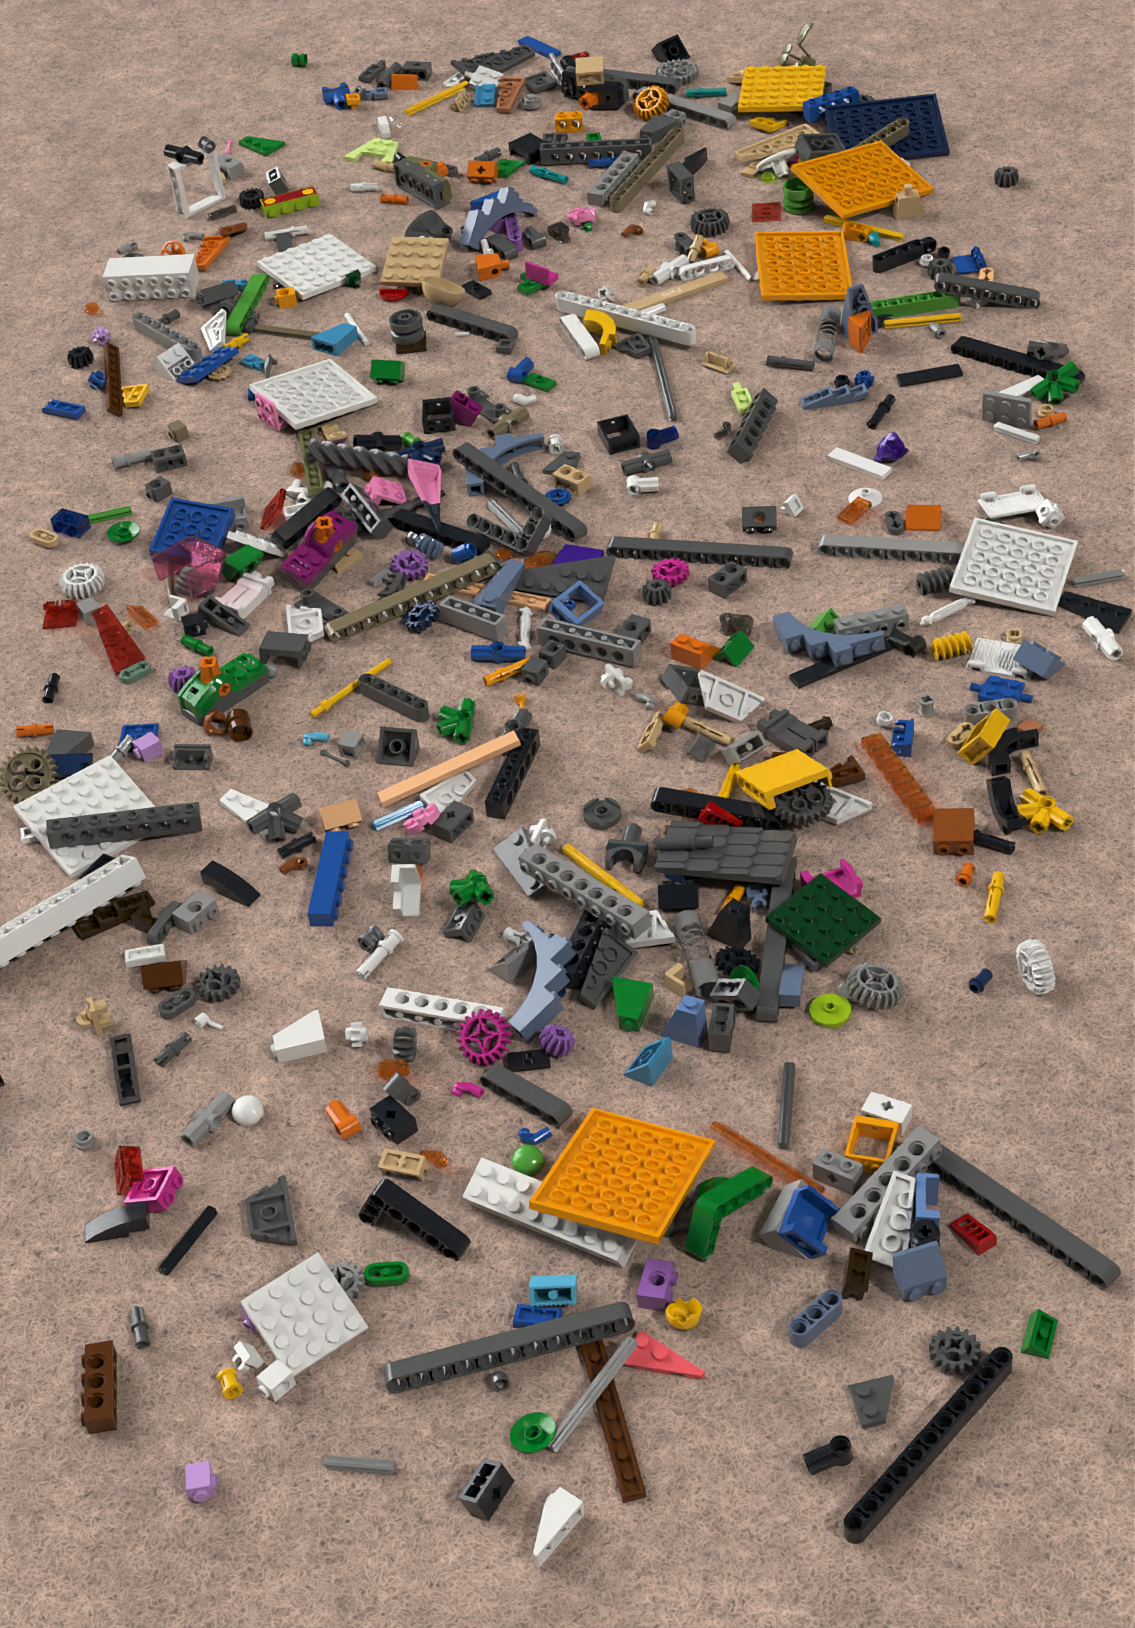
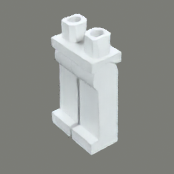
M254 571L252 574L245 572L242 575L243 578L239 579L232 589L221 598L216 596L215 599L245 619L272 593L271 588L275 585L273 577L267 576L265 579H262V575L257 571Z

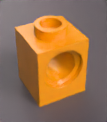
M294 287L276 290L277 296H274L275 303L279 305L280 309L298 306Z

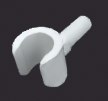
M201 1013L195 1018L197 1021L195 1025L203 1028L206 1024L218 1030H222L224 1027L210 1020L205 1013Z

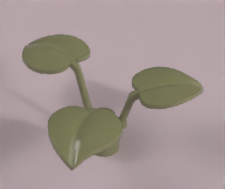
M814 23L803 25L797 36V45L806 56L803 55L799 58L790 54L792 45L788 44L785 46L779 59L780 66L786 63L788 56L799 60V62L794 63V66H815L816 60L812 59L811 55L801 45Z

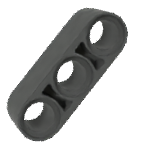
M499 233L484 238L487 239L489 248L493 249L494 254H499V258L510 260L518 257L516 246Z

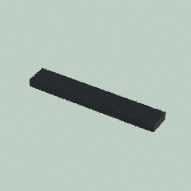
M884 638V650L853 658V663L835 667L831 658H828L790 674L789 679L800 689L891 651L892 645Z

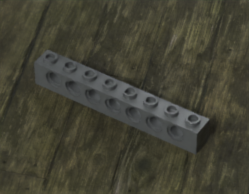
M652 138L541 143V165L589 163V159H601V157L618 158L622 151L639 154V160L641 161L653 150Z
M199 802L46 820V831L50 849L203 831Z

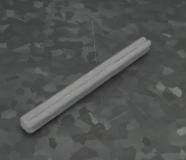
M627 1336L558 1426L554 1440L547 1447L550 1451L558 1452L638 1346L636 1339Z

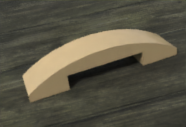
M336 422L320 426L326 441H331L334 444L347 441V433L345 431L340 432Z

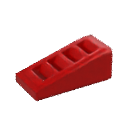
M712 801L700 812L698 821L703 824L729 825L733 823L732 827H740L743 822Z
M968 1213L949 1224V1227L978 1256L997 1245V1236ZM965 1221L968 1222V1224H966V1225L963 1226V1227H960V1226H959L960 1224H962V1223L965 1222Z

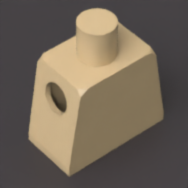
M905 184L904 191L896 193L893 214L896 219L923 215L920 195L917 189H913L912 184Z

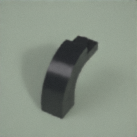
M1016 727L1005 730L994 749L988 753V768L991 776L1011 773V759L1009 757L1011 753L1017 750L1038 747V730L1031 729L1018 732Z
M1006 776L986 779L991 808L1003 833L1022 829V826H1026V817L1020 814L1016 808L1010 779Z

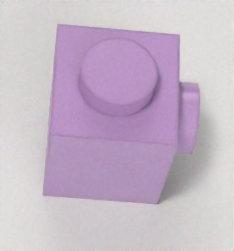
M152 732L133 741L135 757L145 763L164 753L161 741Z
M210 1461L186 1464V1491L190 1502L201 1503L207 1499L214 1498V1489L218 1488L217 1474H213Z

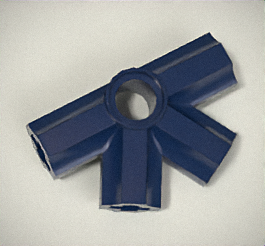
M442 438L429 442L416 441L412 444V447L395 452L400 456L408 454L407 460L413 459L439 465L442 459L441 453L446 450Z

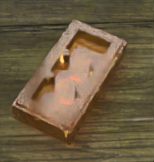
M858 496L837 515V520L851 526L872 507V502Z

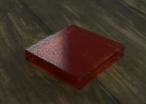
M781 202L753 203L752 222L781 221Z
M283 488L277 492L264 508L260 529L263 531L270 527L283 510L287 492Z

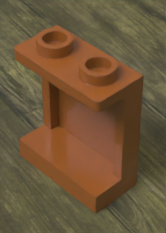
M974 808L935 809L934 854L974 855Z

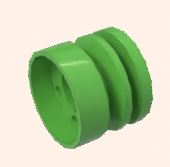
M798 177L790 178L783 184L784 209L792 214L810 212L815 206L814 192Z

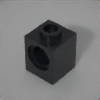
M201 612L181 616L185 634L192 638L206 635L205 629L209 627L207 619L202 618Z

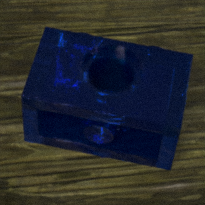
M64 508L59 510L50 519L53 530L56 533H62L79 539L91 528L88 515Z

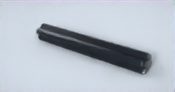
M209 1205L204 1209L159 1265L158 1270L161 1274L168 1276L215 1218L217 1215L216 1208Z

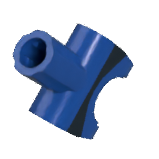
M345 82L340 83L339 87L333 89L322 87L325 105L334 103L338 110L347 107L346 94L351 93Z

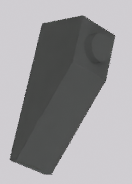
M210 594L198 606V612H201L202 618L207 619L208 624L240 637L250 626L247 621Z

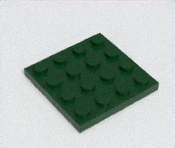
M820 873L767 915L765 922L827 968L881 923V917Z

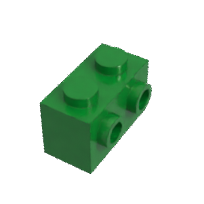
M371 359L370 378L375 383L384 384V381H390V384H399V382H404L406 364L397 360Z

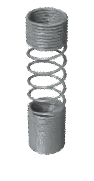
M827 305L821 311L813 358L817 363L825 361L826 364L830 363L834 356L841 318V311L835 305ZM823 335H831L832 338L829 339L824 337ZM821 348L828 349L829 351H822ZM819 349L822 352H831V354L827 355L826 358H823V356L820 355L817 352V350Z
M692 910L682 911L675 916L674 926L680 939V945L685 955L695 993L699 998L707 999L705 997L708 996L704 995L707 993L704 991L712 992L719 979L718 973L711 959V953L708 952L709 947L706 944L707 940L704 937L699 915ZM694 923L693 925L689 926V927H691V928H688V929H690V930H686V929H684V927H683V926H685L686 924ZM696 937H701L698 941L688 942ZM702 939L705 940V943H698L688 949L685 948L686 943H697ZM696 945L703 946L694 950H700L704 946L707 947V951H698L691 956L687 955L688 951H692L690 949ZM706 952L704 955L699 956L700 958L707 953L709 954V958L698 959L693 963L689 962L691 958H697L692 957L697 953Z

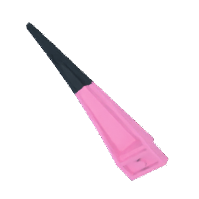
M408 459L406 464L408 475L437 531L440 532L442 472L438 464Z

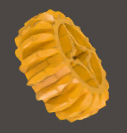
M648 86L647 89L643 88V91L635 96L633 108L635 114L640 119L649 121L654 115L660 116L663 115L664 111H667L666 107L669 106L668 102H670L668 94L659 86Z

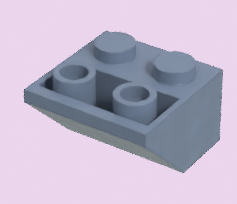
M1024 640L1013 657V660L1047 680L1065 665L1060 661V656L1033 640L1030 643Z

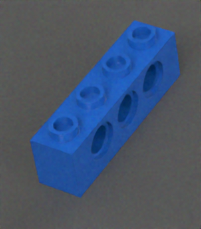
M848 86L829 94L810 98L803 102L804 118L811 123L826 118L824 106L860 102L859 91L853 86Z

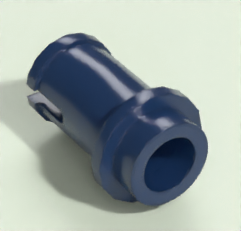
M983 968L975 978L969 981V989L973 993L983 992L984 986L993 978L992 972Z

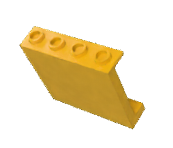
M798 749L736 771L739 788L768 810L776 808L774 796L813 781L819 780L828 787H832L831 771Z

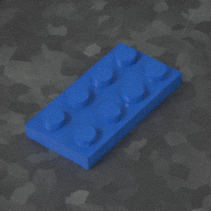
M230 346L222 349L218 347L213 350L211 355L204 356L202 361L192 364V368L182 371L181 375L176 379L179 383L198 382L238 354L239 351L237 347L230 348Z

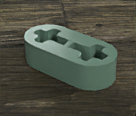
M141 661L122 670L119 673L121 682L123 684H131L148 676L152 671L150 663Z

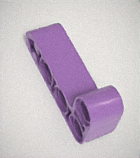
M516 213L507 214L492 225L491 231L493 233L506 232L508 240L516 246L518 252L523 250L522 235Z

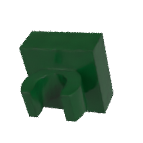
M358 269L345 275L346 287L353 286L355 289L361 287L359 285L361 283V273Z

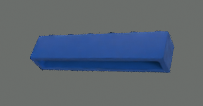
M326 831L307 913L310 926H334L335 919L339 918L338 905L342 904L341 892L345 890L344 878L348 876L347 864H350L351 861L349 852L353 851L354 846L353 839H350L349 831Z

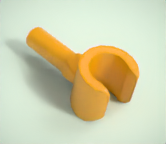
M522 692L521 696H517L514 693L515 703L520 706V709L525 708V693Z

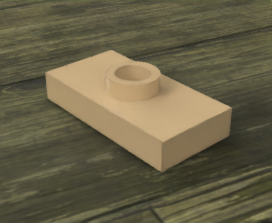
M754 159L741 172V176L754 179L760 173L756 166L762 160Z

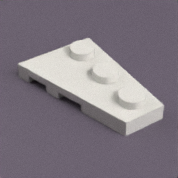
M223 308L201 328L212 353L214 349L225 344L227 312Z

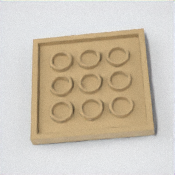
M392 236L380 281L381 285L422 287V279L425 276L441 278L450 243L449 238Z

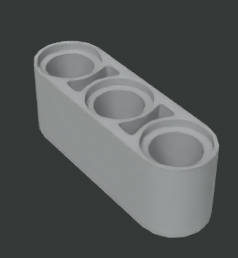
M1012 698L968 704L964 707V722L972 723L975 726L996 708L1011 720L1010 722H1013L1017 719L1018 702Z

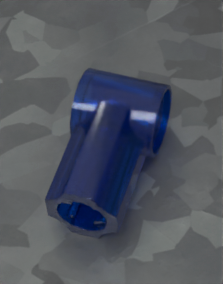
M675 426L662 430L650 429L646 433L647 448L651 450L659 449L662 444L679 439Z

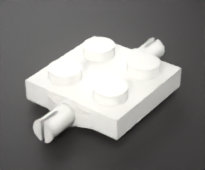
M479 65L476 72L466 71L464 76L471 78L469 82L470 88L476 89V85L482 86V84H495L496 89H498L500 77H504V74Z

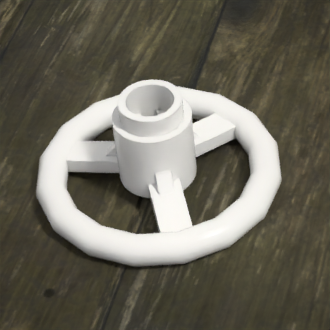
M793 148L776 153L761 161L756 166V169L759 172L773 169L778 178L789 175L787 162L798 155L796 149Z

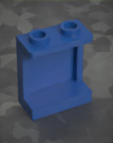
M810 1185L795 1189L778 1235L810 1259L824 1256L827 1253L828 1247L822 1242L831 1217L836 1215L840 1208Z

